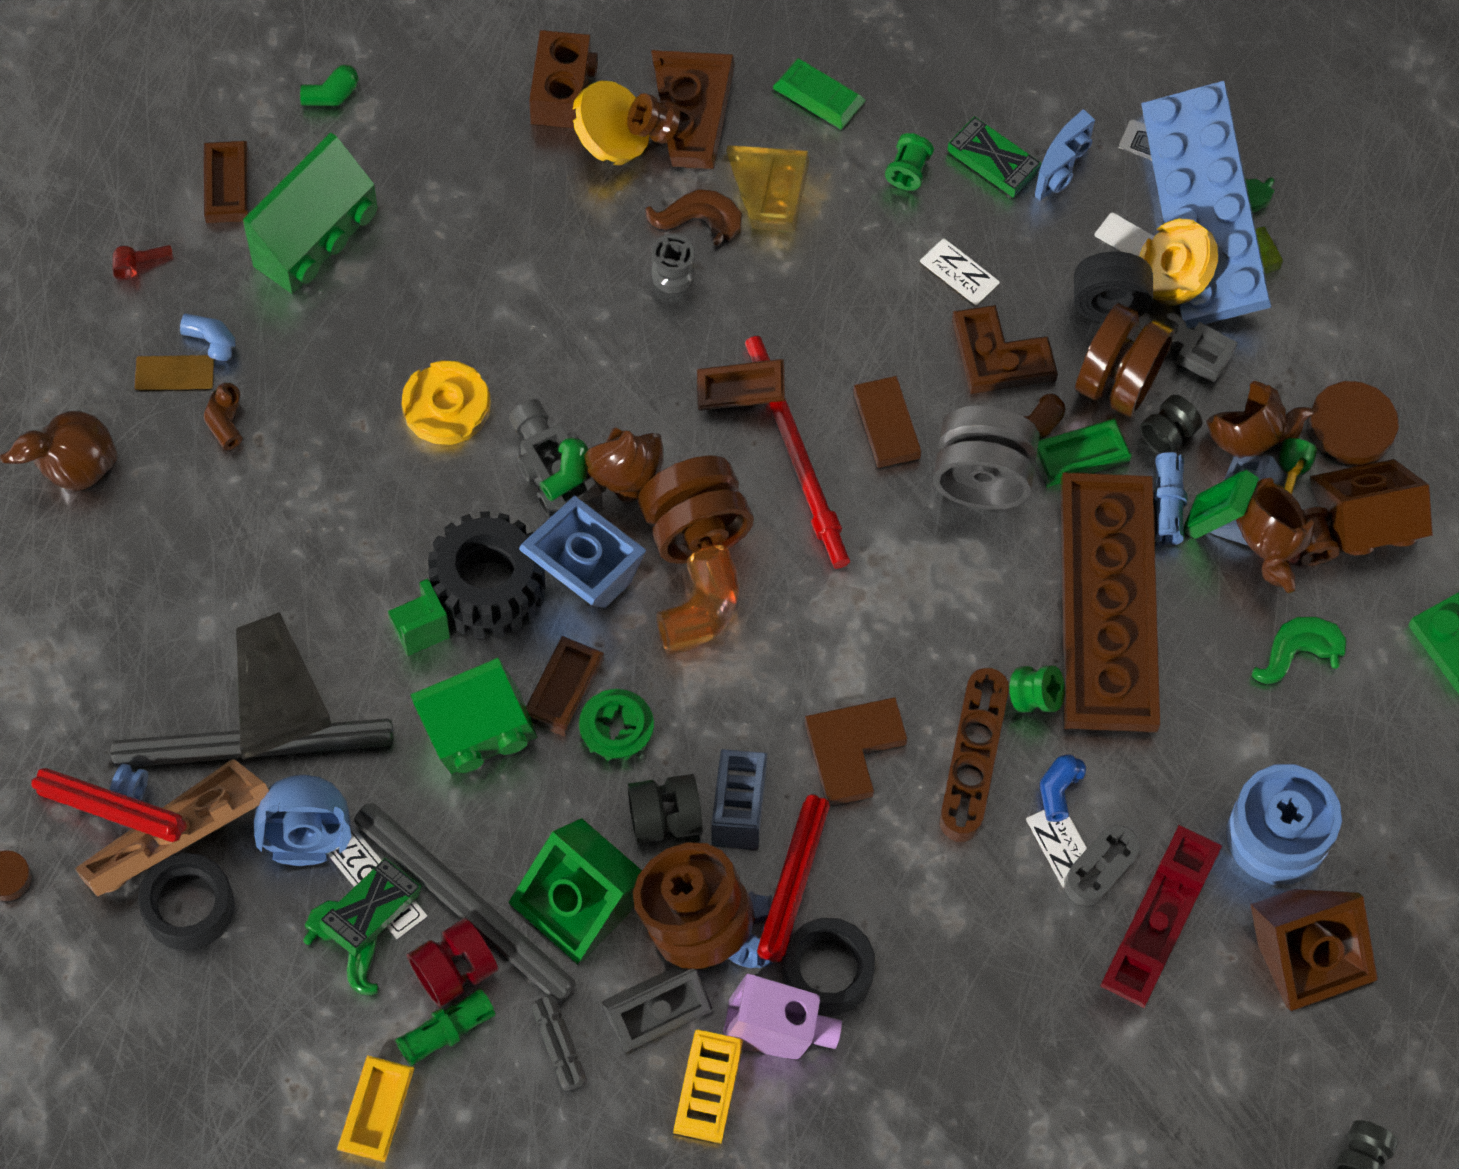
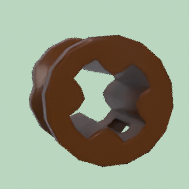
M1311 507L1304 509L1306 523L1312 519L1315 522V528L1310 545L1300 553L1302 564L1314 566L1335 559L1340 554V548L1338 543L1332 540L1327 522L1330 519L1327 508Z

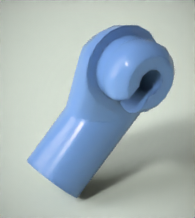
M187 313L183 315L180 324L181 335L205 339L209 342L208 356L212 359L228 361L232 357V347L236 346V339L222 321Z

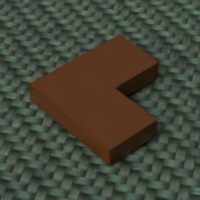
M996 305L953 311L952 322L970 394L1057 380L1058 371L1048 336L1005 342Z
M896 697L805 716L804 723L824 797L828 800L829 805L835 806L872 798L874 790L864 754L907 744V736Z

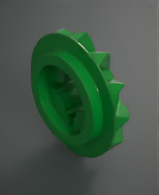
M624 689L602 691L589 699L581 711L579 718L580 737L588 746L590 753L595 752L603 756L607 761L612 758L628 760L633 754L644 751L648 741L653 736L654 718L652 711L643 698L631 691ZM620 710L622 711L623 724L629 729L620 730L618 736H615V740H612L609 727L603 724L613 723L615 717H618Z

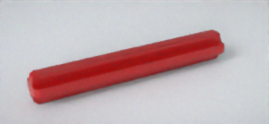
M49 768L39 769L37 776L31 781L32 788L36 789L37 794L169 842L180 840L182 832L186 831L187 823L182 820L181 815Z
M815 794L808 795L802 804L757 949L758 955L761 958L775 963L780 962L785 955L830 808L826 798H819Z

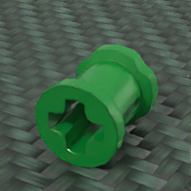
M905 133L900 136L896 148L898 152L894 162L887 166L885 177L893 186L902 190L913 191L917 190L922 184L923 176L921 172L925 162L930 160L934 147L924 137L914 133Z

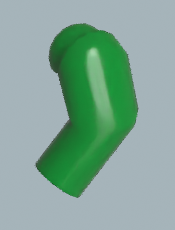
M344 64L337 67L323 84H301V106L341 105L358 85L357 71L351 65Z
M567 438L559 445L558 451L562 453L560 470L540 482L543 493L551 502L586 480L588 467L584 455L589 448L584 441Z

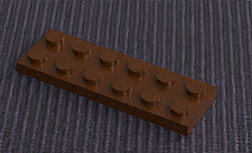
M1062 473L1060 484L1063 667L1065 682L1064 728L1158 732L1160 727L1153 476Z

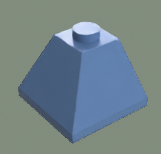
M575 495L529 536L519 548L521 552L589 604L606 608L631 584L646 552L645 548Z

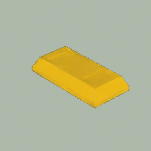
M367 1055L337 1150L386 1162L415 1070L414 1067Z

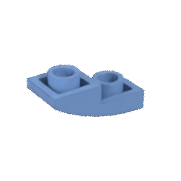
M1084 109L1062 128L1046 152L1039 171L1034 195L1040 201L1053 191L1059 193L1068 186L1073 179L1072 171L1075 159L1081 157L1092 144L1091 136L1095 119Z

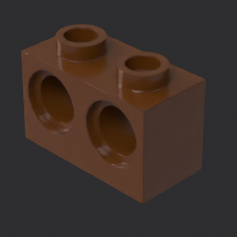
M540 30L529 99L532 125L574 128L573 120L577 118L576 108L573 110L574 100L588 86V78H596L598 52H591V38L589 34Z

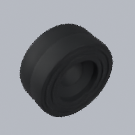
M1111 251L1089 256L1077 265L1074 272V304L1078 312L1084 317L1097 322H1104L1113 306L1117 303L1137 311L1139 317H1141L1152 306L1153 272L1149 263L1143 258L1127 252Z

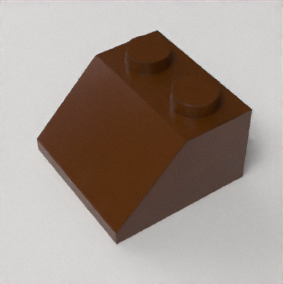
M1395 459L1310 476V484L1318 507L1327 508L1330 519L1327 524L1332 540L1337 542L1345 553L1366 555L1373 552L1375 547L1390 544L1400 547L1415 544L1419 538L1433 536L1429 484Z

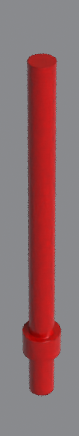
M753 336L745 341L752 362L770 360L760 336ZM786 398L785 401L769 403L770 409L812 512L811 524L818 540H823L833 567L835 569L843 568L850 563V559L840 536L842 526L835 511H830Z

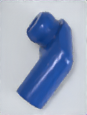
M1066 754L1056 758L1040 780V791L1045 816L1049 822H1059L1069 817L1065 790L1071 783H1078L1079 779H1084L1086 775L1085 763L1073 755Z

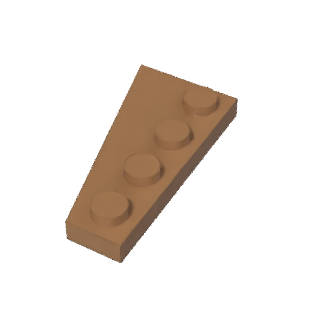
M233 758L162 807L163 809L180 814L182 820L187 823L186 831L182 832L180 840L169 842L132 828L77 866L75 870L97 897L104 893L115 891L123 886L128 879L258 807L269 789L261 779Z

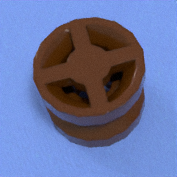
M647 93L640 94L633 101L629 109L627 118L629 132L639 137L649 135L650 139L660 144L669 142L679 126L680 111L678 105L668 100L658 102L656 97Z

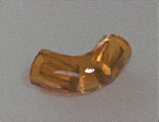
M724 545L709 546L693 553L686 561L694 586L692 598L680 606L657 612V627L662 645L668 656L691 651L714 640L732 620L740 593L736 568L728 547Z

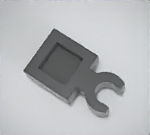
M1168 313L1164 324L1175 330L1168 351H1179L1176 363L1215 383L1234 354L1238 342L1201 322L1192 331L1187 328L1185 321L1180 316Z

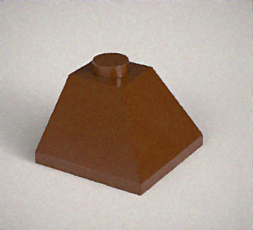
M1292 889L1250 904L1258 947L1285 1006L1290 1011L1378 980L1364 897L1359 892Z

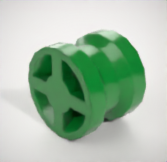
M1045 665L1038 670L1030 666H1019L1011 675L1009 686L1010 698L1014 708L1018 712L1023 713L1033 712L1036 708H1040L1044 712L1058 711L1065 698V682L1061 670L1053 665Z

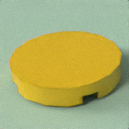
M598 81L579 93L573 104V110L576 108L577 117L573 120L581 143L595 158L603 162L608 159L611 162H615L613 165H623L643 153L648 145L649 135L639 137L629 132L627 118L629 109L636 97L627 88L612 81Z
M1178 218L1166 222L1156 230L1159 233L1152 240L1150 238L1146 240L1139 254V257L1149 263L1153 272V299L1161 304L1174 306L1189 302L1203 292L1213 278L1218 263V245L1213 234L1194 220Z
M440 360L430 363L431 367L425 368L421 372L419 369L413 373L403 388L401 405L407 426L419 438L433 444L453 445L469 440L482 430L490 416L491 397L488 386H486V383L481 379V375L473 367L459 361Z

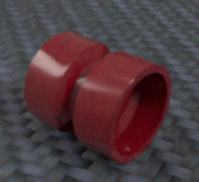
M466 917L442 931L440 942L428 940L406 954L420 983L434 1003L440 1008L463 994L466 982L477 985L498 971V965L480 933ZM458 955L460 960L454 965L451 958Z

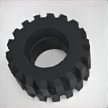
M490 511L480 512V518L472 519L470 514L460 517V525L456 526L451 522L444 528L445 537L437 535L433 542L434 552H429L428 557L429 581L447 614L448 625L455 622L456 631L466 635L469 629L474 630L475 638L485 639V632H494L495 638L505 637L504 630L511 628L513 633L522 629L523 618L530 622L536 616V606L541 607L544 600V590L546 589L545 569L519 550L521 544L533 534V531L527 533L526 525L520 520L511 524L509 515L499 513L498 518H490ZM486 562L501 564L512 571L511 576L504 583L492 588L474 587L462 579L470 568Z

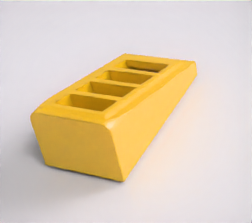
M695 1030L675 1120L674 1134L722 1144L742 1054V1039L703 1030ZM705 1052L728 1057L729 1061L725 1062L702 1057L701 1054ZM701 1070L724 1075V1083L696 1077L697 1072ZM693 1090L721 1096L720 1103L692 1097ZM690 1109L717 1115L716 1123L688 1118V1111Z

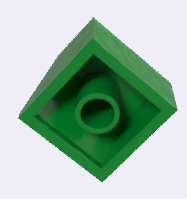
M499 657L410 694L439 759L451 774L474 771L483 765L484 760L498 754L509 755L517 753L527 746V742L538 738L520 689Z
M580 818L552 831L508 903L574 962L579 964L629 915L634 907V887L642 870L583 818Z

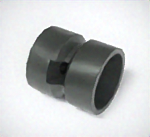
M694 774L667 777L664 785L661 786L655 780L627 783L630 814L636 844L663 840L666 832H672L676 838L703 834L700 799ZM663 802H674L676 813L665 815Z

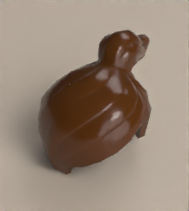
M1252 381L1245 411L1220 412L1209 417L1206 423L1210 436L1221 449L1238 458L1261 455L1275 444L1281 445L1285 439H1298L1304 422L1310 416H1313V410L1309 407H1296L1286 414V409L1281 401L1278 390L1270 385Z
M67 411L53 417L41 431L32 430L20 435L14 441L11 449L0 455L1 462L5 464H22L34 461L35 466L44 477L48 478L53 484L72 491L85 490L96 484L108 470H111L118 458L108 428L97 417L83 411Z
M614 427L606 442L589 448L584 457L589 475L597 483L614 492L620 501L628 504L638 501V494L644 485L661 471L664 462V446L661 434L659 433L635 436L630 431H622Z
M1264 478L1257 482L1244 516L1236 521L1249 547L1264 559L1261 569L1264 580L1274 586L1284 588L1285 592L1290 594L1295 591L1296 583L1289 560L1303 552L1310 545L1314 534L1315 522L1311 519L1306 523L1301 506L1289 491L1278 484H1274L1272 478Z

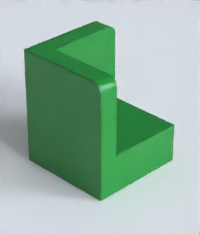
M428 578L419 582L421 597L388 611L389 620L407 656L450 638L447 614Z

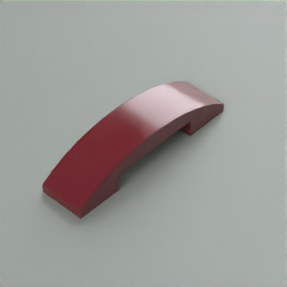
M1178 825L1100 987L1145 1008L1222 845Z

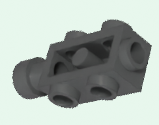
M528 400L516 406L510 412L508 418L516 433L525 437V440L520 441L521 455L517 457V463L524 478L528 482L534 479L540 492L537 493V497L547 517L553 516L567 503L565 501L571 499L574 495L597 513L603 511L602 493L606 491V487L597 483L589 473H587V478L582 484L551 502L545 496L540 482L560 470L562 453L558 451L559 445L567 438H580L575 431L567 434L561 423L550 428L547 423L549 416L539 400ZM553 463L552 471L547 470L545 466Z

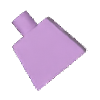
M746 974L729 999L722 1035L742 1039V1050L799 1059L811 1044L836 1049L841 1034L842 1021L818 1015L820 996L815 993Z

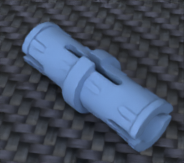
M1174 452L1159 454L1155 459L1156 491H1153V506L1155 507L1156 525L1154 538L1157 543L1162 541V545H1177L1184 540L1183 506L1187 505L1188 494L1184 490L1183 484L1184 457L1181 454L1177 456V453Z

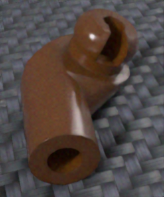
M232 383L220 384L217 390L211 394L204 411L205 423L226 451L236 448L243 440L241 434L232 423L241 397L240 390Z
M1052 393L1042 396L1039 399L1040 403L1029 416H1024L1035 424L1040 433L1039 438L1047 437L1064 418L1065 404L1059 396Z

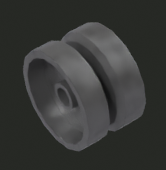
M984 405L966 406L952 410L942 421L938 445L940 452L937 453L933 484L939 493L951 501L968 507L990 510L1019 506L1030 498L1034 476L1032 464L1035 463L1040 433L1035 424L1021 414L1005 408Z

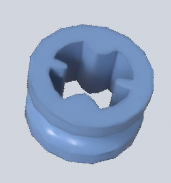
M122 763L115 772L110 790L142 801L148 782L147 770L138 769L136 772H133L130 765Z

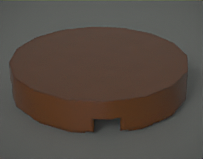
M1342 381L1325 388L1316 396L1312 406L1313 416L1308 418L1309 434L1315 446L1323 454L1327 452L1331 456L1336 457L1335 461L1345 465H1366L1379 460L1392 446L1399 429L1398 413L1391 400L1378 388L1356 381Z

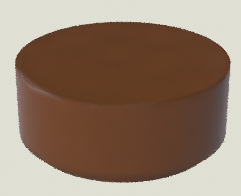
M4 850L0 851V901H12L21 897L28 890L32 874L23 856L14 851Z

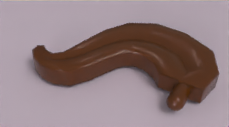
M698 189L685 194L660 212L653 210L652 206H648L645 209L648 222L652 226L663 230L677 227L693 218L704 220L708 224L710 231L716 235L713 239L715 246H719L724 239L730 242L741 230V211L730 198L713 190Z

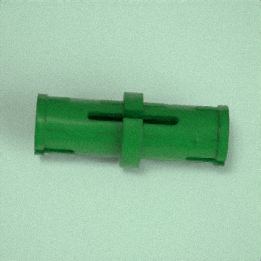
M479 988L446 1010L439 1008L432 1012L431 1019L401 1037L399 1036L395 1041L402 1056L412 1067L448 1044L452 1047L459 1043L460 1036L488 1019L495 1017L496 1013L486 994Z

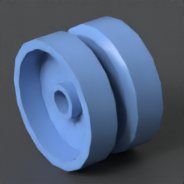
M1274 764L1257 771L1243 785L1226 825L1227 846L1236 863L1253 878L1272 885L1297 883L1310 877L1323 864L1329 850L1334 845L1342 824L1340 801L1331 785L1316 772L1295 764Z

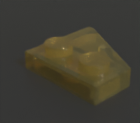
M727 145L726 152L752 229L795 232L810 162L808 151Z

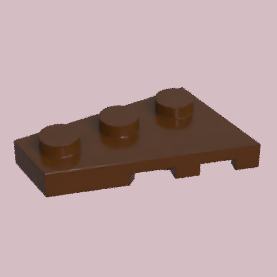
M651 50L660 102L663 100L674 102L678 105L680 111L678 129L673 138L667 142L672 167L714 169L735 68L733 54Z

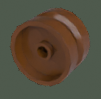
M1117 303L1105 318L1088 348L1076 381L1075 391L1096 401L1107 393L1114 380H1116L1110 395L1111 409L1132 418L1141 407L1161 369L1171 346L1175 330L1153 320L1143 327L1134 341L1140 324L1138 312Z
M708 455L693 457L675 463L652 477L639 492L638 503L646 522L653 527V539L660 556L668 563H692L716 556L742 540L753 527L754 516L746 498L738 492L739 482L731 463L724 457Z
M687 842L667 848L648 862L638 875L634 887L635 911L647 928L655 946L666 961L681 968L703 969L720 964L737 953L751 935L755 920L752 900L746 888L740 882V877L733 863L722 850L712 845Z

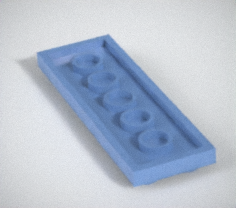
M1220 81L1141 103L1164 223L1178 218L1194 220L1213 234L1218 245V263L1213 278L1203 292L1191 301L1179 304L1181 316L1187 328L1196 327L1199 322L1208 324L1272 308L1225 82Z

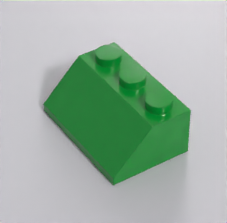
M330 132L243 219L253 267L291 294L302 284L310 283L317 275L320 266L331 255L341 252L347 244L348 238L360 225H367L375 216L378 208L374 183L340 139Z

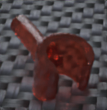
M166 245L136 252L129 246L117 247L112 254L113 277L118 280L133 278L137 274L136 264L171 256V246Z

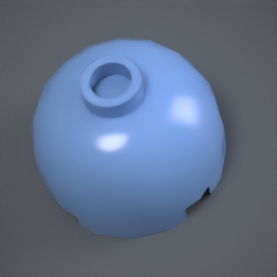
M294 775L276 781L268 788V793L261 800L259 806L256 807L254 817L256 847L261 852L263 847L271 851L272 860L281 864L295 866L320 864L327 861V853L334 851L336 848L339 847V854L343 852L351 839V821L347 801L333 783L321 777Z

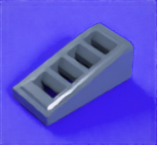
M721 749L711 824L712 845L752 850L759 847L768 753ZM729 770L756 772V775L742 776L730 775L728 773ZM727 788L754 790V792L727 791ZM725 806L752 809L751 811L725 809Z

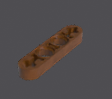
M993 668L976 670L970 676L963 701L940 814L942 832L949 839L956 842H966L977 836L984 819L1009 693V683L1006 677L1000 671ZM984 683L993 685L992 691L994 693L991 695L988 711L979 709L982 696L981 689ZM974 723L984 724L990 729L992 737L984 743L973 742L967 737L966 728ZM965 765H973L981 770L983 780L974 786L966 785L959 780L957 771ZM961 797L970 799L967 811V818L970 820H967L965 827L957 826L956 818L953 817L958 813Z

